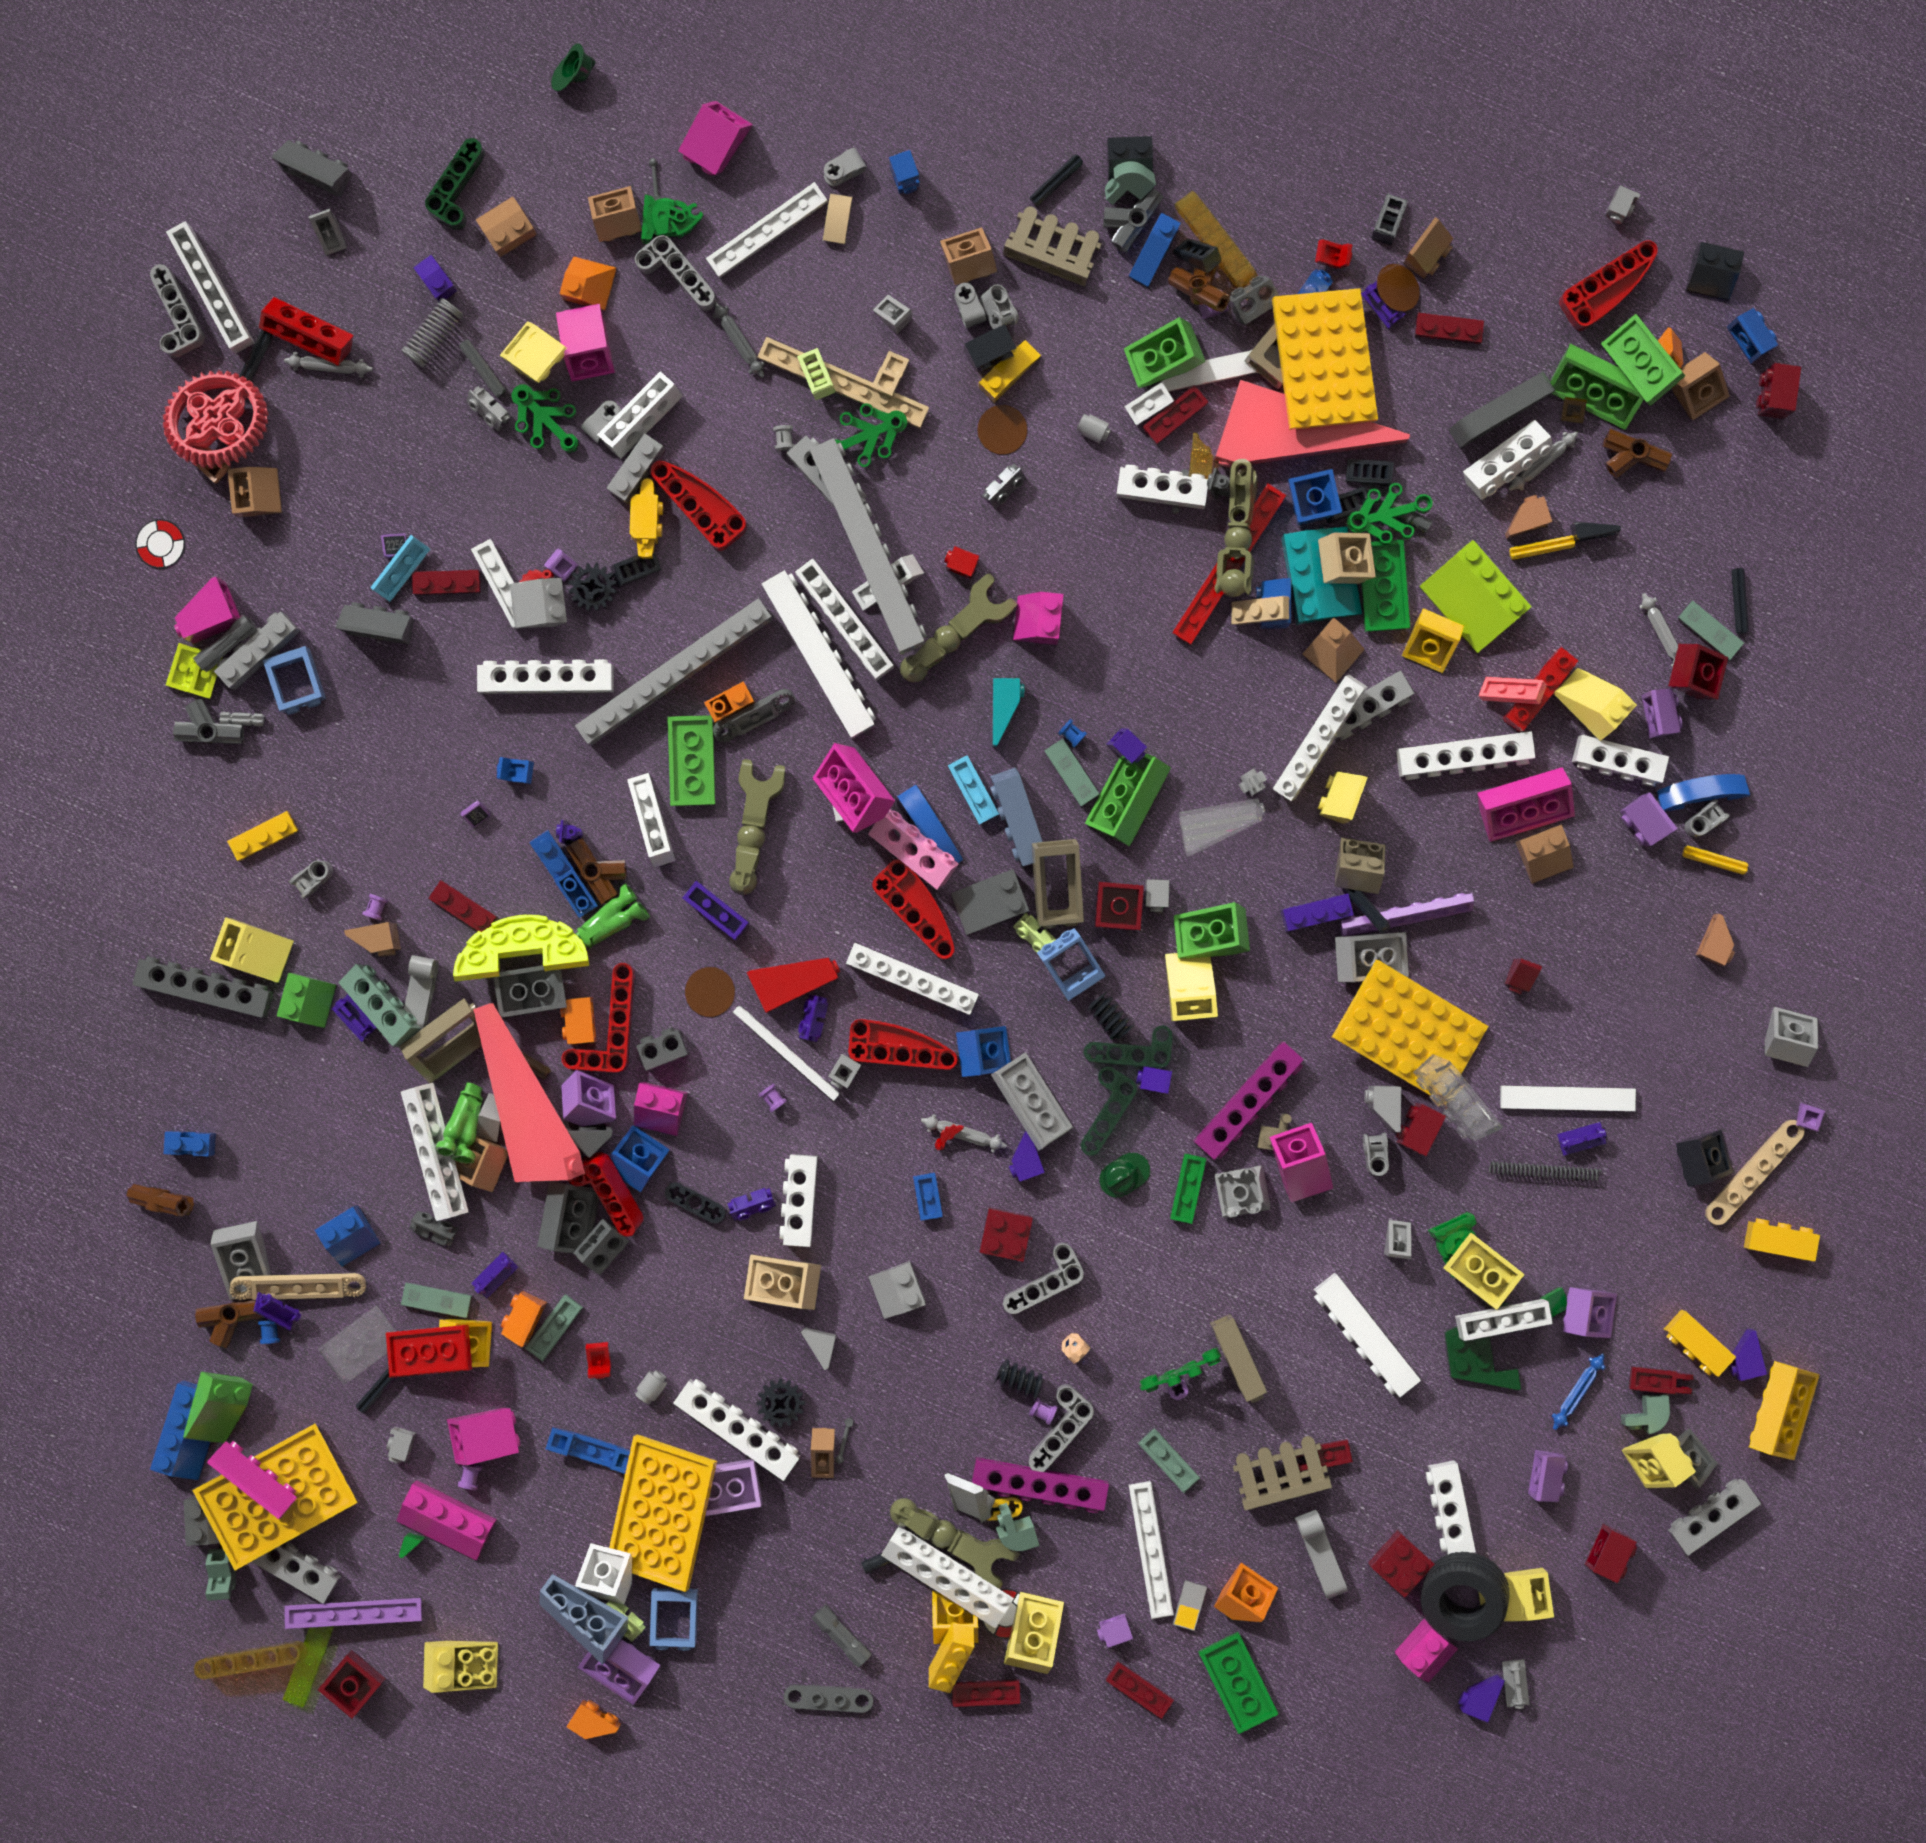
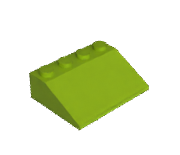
M1474 540L1469 542L1419 586L1447 619L1464 625L1461 636L1476 653L1481 651L1532 607Z

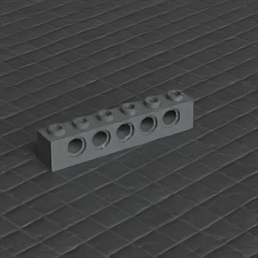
M147 956L146 960H138L132 984L134 986L261 1018H267L274 992L268 991V986L255 983L254 987L246 985L247 981L233 978V981L224 980L225 975L212 972L211 976L203 974L202 969L190 967L189 970L181 969L182 964L168 962V965L159 963L160 959ZM160 969L165 973V978L161 982L156 978V973ZM181 975H184L187 980L183 987H180L178 984V978ZM203 980L208 983V989L204 993L199 989V984ZM225 985L230 989V994L227 998L221 995V989ZM249 991L252 998L246 1004L242 999V995L244 992Z

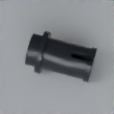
M882 1553L869 1559L865 1557L861 1564L866 1575L869 1573L872 1575L873 1571L888 1564L890 1565V1561L881 1556Z

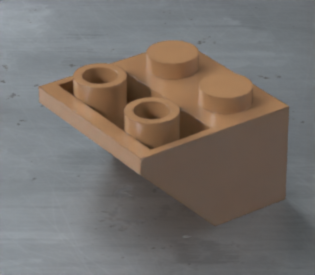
M243 467L228 469L232 514L239 518L282 513L277 468Z

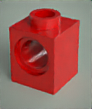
M954 546L953 551L948 550L945 557L946 570L971 579L979 561V555Z

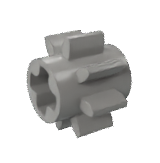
M1252 769L1240 777L1243 782L1239 786L1244 794L1249 791L1251 796L1266 788L1263 782L1267 778L1262 771L1257 773L1255 769Z

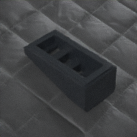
M1387 193L1371 237L1372 239L1388 245L1393 244L1408 200ZM1388 204L1393 205V206H1396V207H1399V208H1401V209H1400V210H1397V209L1388 207ZM1385 212L1397 216V218L1386 215ZM1382 221L1387 222V223H1389V224L1394 225V227H1393V226H1390V225H1387V224H1384V223H1381V222H1382Z
M1189 238L1173 250L1174 255L1207 273L1222 261L1217 247Z
M1348 459L1345 481L1390 486L1394 462ZM1354 465H1358L1357 477H1353ZM1363 466H1367L1366 477H1362ZM1372 467H1376L1375 478H1371ZM1382 468H1385V478H1384V479L1381 478V469H1382Z
M1365 486L1338 495L1345 511L1326 518L1327 523L1339 521L1349 517L1355 511H1360L1362 506H1359L1355 495L1358 494L1363 506L1367 499ZM1347 498H1350L1353 509H1351Z
M1574 522L1570 526L1575 543L1616 535L1621 530L1620 525Z
M655 552L653 553V558L649 559L652 566L651 569L648 568L645 559L639 558L638 555L613 564L610 569L618 588L661 571L662 569ZM637 561H640L644 572H640ZM630 564H631V566H632V568H633V571H634V573H635V575H633V576H632V574H631V572H630V570H629V567H628V565H630ZM620 568H623V571L626 575L625 579L623 578Z

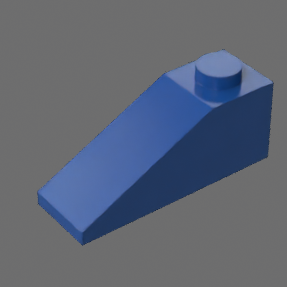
M1163 213L1160 214L1129 274V278L1146 287L1150 285L1180 229V222Z

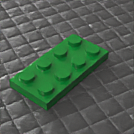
M1392 540L1389 545H1382L1379 541L1371 542L1376 577L1361 583L1365 632L1410 629L1404 540Z
M1239 1632L1198 1651L1238 1734L1278 1715L1275 1705Z

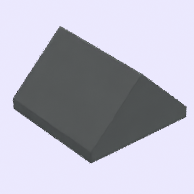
M563 1121L574 1143L589 1158L612 1136L609 1122L582 1127L569 1121Z
M1689 1428L1680 1434L1677 1439L1680 1442L1681 1450L1691 1459L1692 1467L1696 1471L1686 1480L1691 1486L1698 1489L1718 1463Z

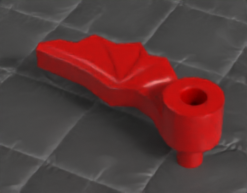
M536 569L534 571L529 570L519 582L554 578V574L548 569L543 572Z
M955 1124L950 1127L946 1126L945 1130H942L940 1138L936 1140L935 1148L938 1151L943 1150L945 1142L962 1131L964 1126H956Z

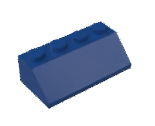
M187 1381L177 1383L150 1470L171 1477L199 1480L211 1442L183 1437L197 1384Z

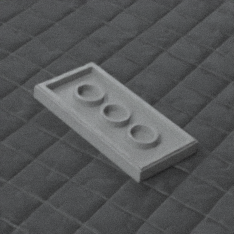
M1026 1052L991 1074L1038 1151L1073 1128Z

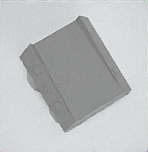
M1262 1166L1215 1174L1223 1218L1270 1210L1271 1202L1264 1175L1265 1171Z
M949 1473L945 1474L955 1512L959 1510L979 1518L981 1523L991 1518V1508L996 1499L988 1495L989 1492Z

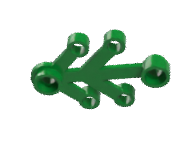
M521 384L512 391V400L518 405V420L515 423L516 430L521 434L528 432L529 424L526 421L528 407L534 413L533 437L530 440L533 448L541 449L544 447V423L561 440L560 445L565 452H575L579 447L578 439L573 434H566L550 417L565 416L569 419L574 418L576 415L575 407L572 404H566L564 407H540L534 400H549L552 403H557L561 399L560 392L555 388H551L548 391H532L528 385ZM520 392H526L524 399L519 398ZM552 392L558 393L556 399L550 398ZM567 408L573 409L571 415L565 413ZM520 423L526 424L524 430L518 429ZM537 438L541 439L539 446L534 445V440ZM567 439L573 440V444L571 446L565 445V441Z
M869 403L861 405V415L865 417L873 416L884 421L879 425H873L853 417L849 412H844L840 415L842 425H851L864 431L842 441L835 439L836 444L841 443L845 451V449L867 440L864 451L857 460L860 466L867 467L871 464V455L879 434L887 430L884 444L878 448V455L882 458H887L891 455V447L896 434L902 432L907 426V417L903 412L894 410L888 414L873 408ZM865 406H869L871 408V412L869 414H865L863 412V408ZM844 415L850 416L851 420L849 423L843 421ZM895 417L899 418L900 424L898 426H894L892 423V420ZM883 447H887L889 450L886 456L881 453ZM862 456L868 457L867 464L861 463Z
M1393 483L1390 485L1389 493L1376 513L1369 514L1373 504L1378 503L1381 497L1379 490L1371 489L1360 511H1355L1349 515L1347 526L1354 533L1365 531L1375 536L1382 545H1389L1392 542V533L1388 530L1382 531L1372 525V523L1381 522L1400 532L1402 538L1411 539L1414 535L1413 526L1405 525L1394 519V517L1416 511L1421 514L1428 513L1432 508V499L1429 495L1421 494L1416 497L1413 503L1390 509L1395 499L1402 494V486L1399 483ZM1397 487L1400 491L1395 494L1391 489ZM1376 493L1378 498L1371 499L1370 494ZM1425 502L1427 507L1424 509L1420 508L1419 504ZM1361 520L1362 525L1356 526L1354 521ZM1405 529H1410L1412 533L1410 535H1405L1403 531ZM1383 535H1388L1390 539L1388 541H1384L1381 537Z
M1218 1347L1201 1354L1203 1357L1201 1361L1196 1362L1194 1360L1188 1362L1177 1370L1173 1369L1165 1372L1158 1378L1154 1374L1140 1380V1390H1146L1147 1393L1157 1390L1160 1384L1168 1383V1386L1171 1387L1180 1383L1181 1379L1179 1376L1188 1374L1192 1378L1201 1374V1365L1208 1363V1366H1212L1221 1362V1354Z

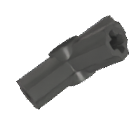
M1152 188L1141 200H1138L1132 209L1104 208L1103 228L1119 229L1110 241L1115 248L1127 253L1164 198L1160 192ZM1138 215L1143 219V222L1135 224L1131 218Z
M203 699L193 701L185 707L192 722H175L173 727L174 741L243 744L245 734L244 725L215 723ZM212 727L214 733L211 738L207 739L204 734L205 730Z

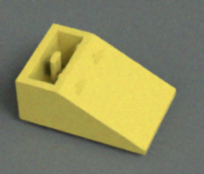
M527 321L500 356L519 373L539 383L549 376L551 367L562 360L565 354L564 351L567 348L536 325Z
M225 918L210 960L279 983L294 941L235 919Z
M1177 953L1165 954L1171 1021L1218 1017L1211 957L1179 959Z
M1544 1568L1504 1573L1510 1589L1508 1609L1504 1621H1530L1554 1617L1548 1572ZM1478 1591L1481 1606L1486 1601L1482 1594Z
M425 1642L423 1688L431 1693L497 1688L498 1642Z

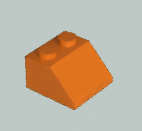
M524 1291L519 1295L515 1294L510 1304V1307L513 1309L509 1316L505 1315L500 1327L503 1328L501 1334L518 1346L524 1347L529 1343L547 1302Z

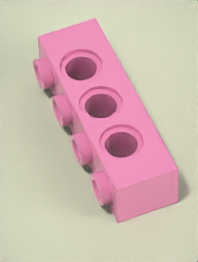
M890 809L884 819L875 823L868 835L934 888L939 889L948 881L959 864L951 854L943 852L937 847V844L932 839L922 835L916 826L902 819L901 814ZM895 830L900 833V838L896 836ZM912 843L916 845L918 851L912 848ZM929 857L934 860L935 865L930 863Z

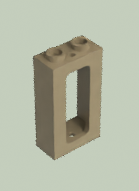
M1274 323L1244 362L1279 389L1283 384L1281 368H1276L1264 357V353L1277 339Z
M1069 839L1032 843L1036 918L1039 926L1054 928L1059 924L1076 926L1078 923L1084 922L1080 853L1077 840ZM1066 854L1069 906L1066 909L1049 910L1047 908L1044 856Z
M464 998L399 1046L405 1059L429 1083L439 1078L482 1045L473 1010L478 1007L474 1003L470 1005ZM467 1018L473 1021L471 1025L428 1057L423 1058L419 1055Z
M1229 1314L1211 1322V1328L1246 1402L1251 1400L1252 1403L1263 1399V1394L1267 1393L1234 1318Z

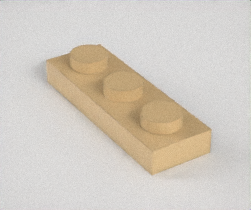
M1287 596L1232 602V624L1234 625L1289 619V597Z

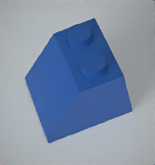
M1754 308L1741 314L1727 326V329L1750 364L1778 345L1776 335L1772 330H1768L1764 324L1765 319L1759 311L1756 312Z
M1333 469L1288 479L1297 526L1320 521L1342 513Z
M1291 578L1262 581L1260 587H1256V599L1279 596L1289 597V619L1260 622V629L1287 628L1291 624Z
M1006 1026L956 1033L962 1077L994 1073L1011 1062Z
M632 1125L611 1153L610 1158L623 1181L639 1192H642L670 1149Z
M358 1205L351 1207L315 1229L325 1249L342 1267L381 1243Z

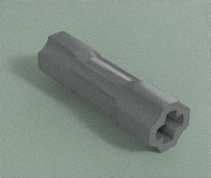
M243 614L231 624L230 628L211 645L202 649L193 659L207 673L219 663L227 652L256 631L257 627L249 617Z
M826 1604L812 1616V1620L832 1638L857 1668L871 1656L872 1653L861 1641L852 1635Z

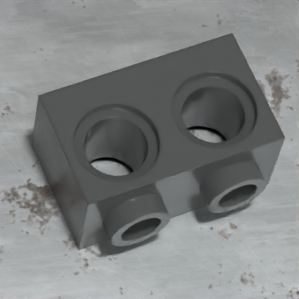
M1261 275L1250 281L1251 284L1248 286L1237 288L1231 293L1229 305L1238 322L1246 325L1273 308L1272 298L1279 296L1271 278ZM1263 287H1266V294H1265V296H1263L1262 298H1260V296H1259L1260 290H1261ZM1244 299H1247V306L1244 309H1241V302Z
M671 1027L661 1031L662 1036L655 1039L652 1035L640 1039L641 1044L636 1047L646 1071L689 1055L680 1029L674 1031V1028ZM671 1037L678 1041V1047L675 1050H670L667 1047V1040ZM651 1045L657 1049V1055L653 1059L646 1055V1049Z
M602 1219L573 1253L584 1265L601 1275L629 1241L618 1232L616 1227Z

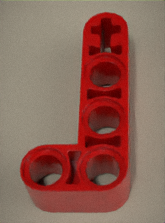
M597 1152L590 1158L588 1156L581 1158L585 1174L570 1179L568 1182L576 1187L591 1183L618 1232L626 1237L632 1236L642 1224L644 1217L611 1158L603 1152Z

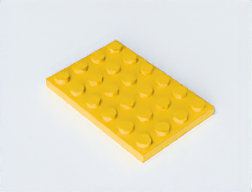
M1360 288L1273 297L1272 305L1289 430L1377 421L1378 414Z
M1376 960L1332 1038L1436 1100L1445 1103L1489 1026L1383 962Z
M316 1423L254 1457L261 1462L259 1467L266 1472L270 1469L279 1477L276 1480L282 1486L287 1483L297 1491L294 1495L298 1498L281 1519H277L223 1475L192 1490L234 1570L241 1568L358 1503Z
M638 1434L633 1436L609 1547L632 1554V1574L684 1592L689 1590L717 1461Z

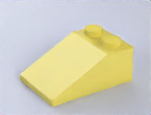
M1579 668L1554 692V695L1600 741L1615 730L1637 706L1622 689Z
M1336 772L1334 776L1330 775L1325 786L1328 789L1326 797H1321L1318 809L1321 810L1319 815L1342 824L1351 821L1368 777Z
M1472 1233L1467 1236L1443 1267L1496 1310L1524 1276L1520 1270Z
M1671 1433L1654 1436L1621 1450L1645 1488L1677 1487L1696 1472L1692 1467L1691 1459L1683 1453L1680 1448V1442Z
M1020 1592L1004 1664L1045 1674L1049 1673L1053 1666L1064 1602Z

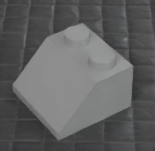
M562 578L537 579L510 584L515 628L556 627L567 622Z
M1774 1007L1765 1037V1056L1808 1067L1818 1050L1817 1018Z
M1368 1086V1090H1365L1364 1093L1365 1104H1368V1108L1390 1131L1401 1132V1087Z
M911 1261L869 1276L884 1319L926 1305Z

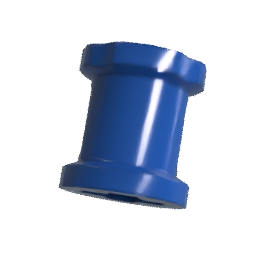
M1072 719L1057 733L1068 739L1072 743L1073 748L1087 735L1085 731L1082 732L1073 724Z
M270 1320L258 1321V1325H261L262 1336L260 1344L280 1342L276 1323Z

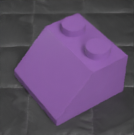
M1673 688L1652 690L1643 694L1642 701L1649 739L1680 733L1682 719L1680 715H1677L1678 697L1676 693H1673Z
M1651 793L1641 795L1620 811L1623 815L1621 820L1628 828L1632 827L1636 833L1634 837L1642 846H1652L1677 829Z
M576 1070L561 1085L564 1120L583 1127L612 1122L616 1119L613 1084Z
M1570 1287L1567 1295L1566 1315L1563 1320V1332L1586 1337L1611 1338L1617 1294Z
M1535 1450L1528 1494L1536 1501L1559 1502V1497L1563 1496L1564 1483H1562V1478L1568 1469V1461H1566L1564 1455Z

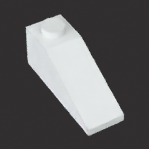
M913 554L901 557L892 563L895 564L900 575L896 577L899 585L904 584L906 586L924 574ZM868 581L852 591L863 611L877 603Z

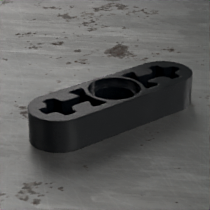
M679 1182L671 1183L665 1190V1196L670 1202L711 1223L721 1222L726 1215L725 1207L722 1204ZM679 1187V1192L683 1195H686V1191L690 1192L685 1200V1204L681 1203L684 1198L676 1196L674 1199L671 1197V1188ZM697 1196L702 1200V1205L699 1209L690 1207L689 1200L691 1197ZM706 1201L710 1202L709 1208H720L719 1213H721V1217L717 1216L713 1219L711 1217L712 1213L707 1210L705 1215L701 1213L705 1208Z

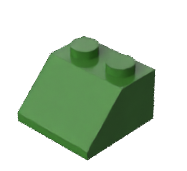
M288 973L277 1016L325 1028L337 985L295 973Z

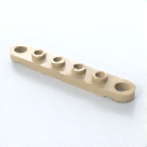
M1796 1120L1785 1121L1723 1188L1710 1205L1707 1206L1705 1210L1707 1220L1715 1225L1724 1224L1803 1138L1804 1127L1797 1126ZM1790 1125L1798 1128V1134L1792 1138L1787 1135V1128ZM1716 1207H1720L1723 1210V1216L1719 1220H1715L1712 1217V1210Z
M356 1273L239 1276L231 1281L229 1291L232 1297L239 1300H256L258 1292L266 1295L271 1294L275 1299L358 1297L365 1292L366 1280L362 1275ZM357 1281V1283L359 1282L360 1287L354 1289L351 1288L348 1284H350V1282ZM243 1284V1286L247 1287V1290L241 1292L236 1290L235 1287L236 1285Z

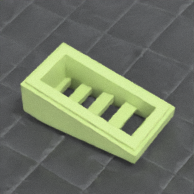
M818 348L797 356L815 400L836 392ZM816 358L818 359V361L812 364H809L807 366L805 365V363L811 360H814ZM821 367V369L809 374V371ZM823 375L825 376V377L822 378V379H819V380H817V381H815V382H812V380H814V379H816V378H818V377H821V376H823Z

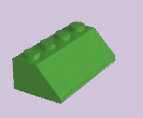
M1572 344L1567 348L1550 381L1555 389L1552 394L1562 399L1565 397L1586 399V411L1625 430L1644 400L1619 367Z
M1145 754L1138 763L1135 761L1128 763L1120 757L1085 824L1118 842L1130 846L1171 767L1149 754Z

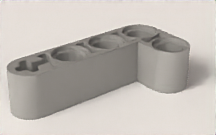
M657 236L636 254L635 263L641 273L651 274L661 265H664L701 310L709 311L714 308L716 298L713 290L667 236ZM665 243L669 245L665 252L657 250L660 244ZM648 257L652 259L650 265H640L643 258ZM676 260L683 262L682 267L679 269L671 267L672 263ZM690 277L697 279L696 284L693 286L685 284L686 280ZM700 289L705 297H709L708 302H706L705 300L702 301L701 296L698 293Z
M155 265L150 271V277L176 328L162 336L160 348L170 357L177 358L200 347L204 342L205 336L173 272L165 265ZM162 273L165 274L164 278L168 283L167 285L162 280H160L162 278ZM172 292H177V297L174 300L169 301V294ZM181 312H187L186 318L179 321L178 315ZM196 331L195 339L188 340L189 333ZM176 341L175 349L168 350L169 343Z
M412 955L408 967V975H411L404 1009L417 1019L416 1023L421 1028L420 1030L427 1026L439 960Z
M1058 1243L1053 1249L1054 1258L1059 1266L1058 1269L1005 1295L1003 1306L1006 1312L1010 1314L1019 1313L1082 1280L1083 1269L1068 1243ZM1061 1247H1066L1070 1251L1069 1256L1065 1259H1060L1057 1256V1251ZM1071 1267L1079 1269V1276L1075 1279H1070L1067 1276V1271ZM1051 1277H1056L1059 1280V1286L1055 1289H1050L1047 1286V1281ZM1031 1287H1036L1040 1291L1039 1296L1035 1299L1027 1296V1291ZM1023 1292L1024 1299L1028 1303L1023 1304V1300L1017 1302V1308L1007 1306L1010 1298L1013 1297L1014 1300L1021 1298L1018 1293Z
M1069 1384L1061 1385L1056 1391L1059 1404L1067 1412L1029 1455V1465L1034 1471L1044 1472L1093 1416L1094 1410L1090 1401ZM1070 1390L1073 1393V1397L1069 1401L1062 1400L1060 1398L1062 1391ZM1080 1405H1087L1090 1408L1087 1415L1081 1416L1077 1413ZM1065 1422H1072L1075 1425L1072 1432L1066 1433L1062 1430ZM1050 1439L1059 1440L1060 1445L1057 1449L1053 1450L1047 1446ZM1044 1448L1051 1457H1048L1046 1454L1043 1457V1465H1034V1458H1040L1044 1454L1041 1449Z
M1313 1510L1296 1517L1297 1526L1327 1600L1348 1592L1318 1512Z

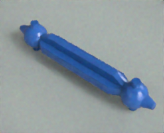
M1604 1354L1589 1358L1591 1366L1585 1369L1561 1406L1560 1413L1552 1415L1554 1418L1553 1429L1557 1430L1559 1427L1564 1425L1567 1427L1569 1425L1567 1417L1573 1414L1597 1377V1371L1605 1370L1606 1368L1603 1361Z

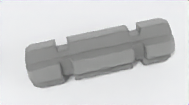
M221 712L220 714L221 724L232 723L244 726H251L252 724L263 726L265 720L263 714H231L230 712Z

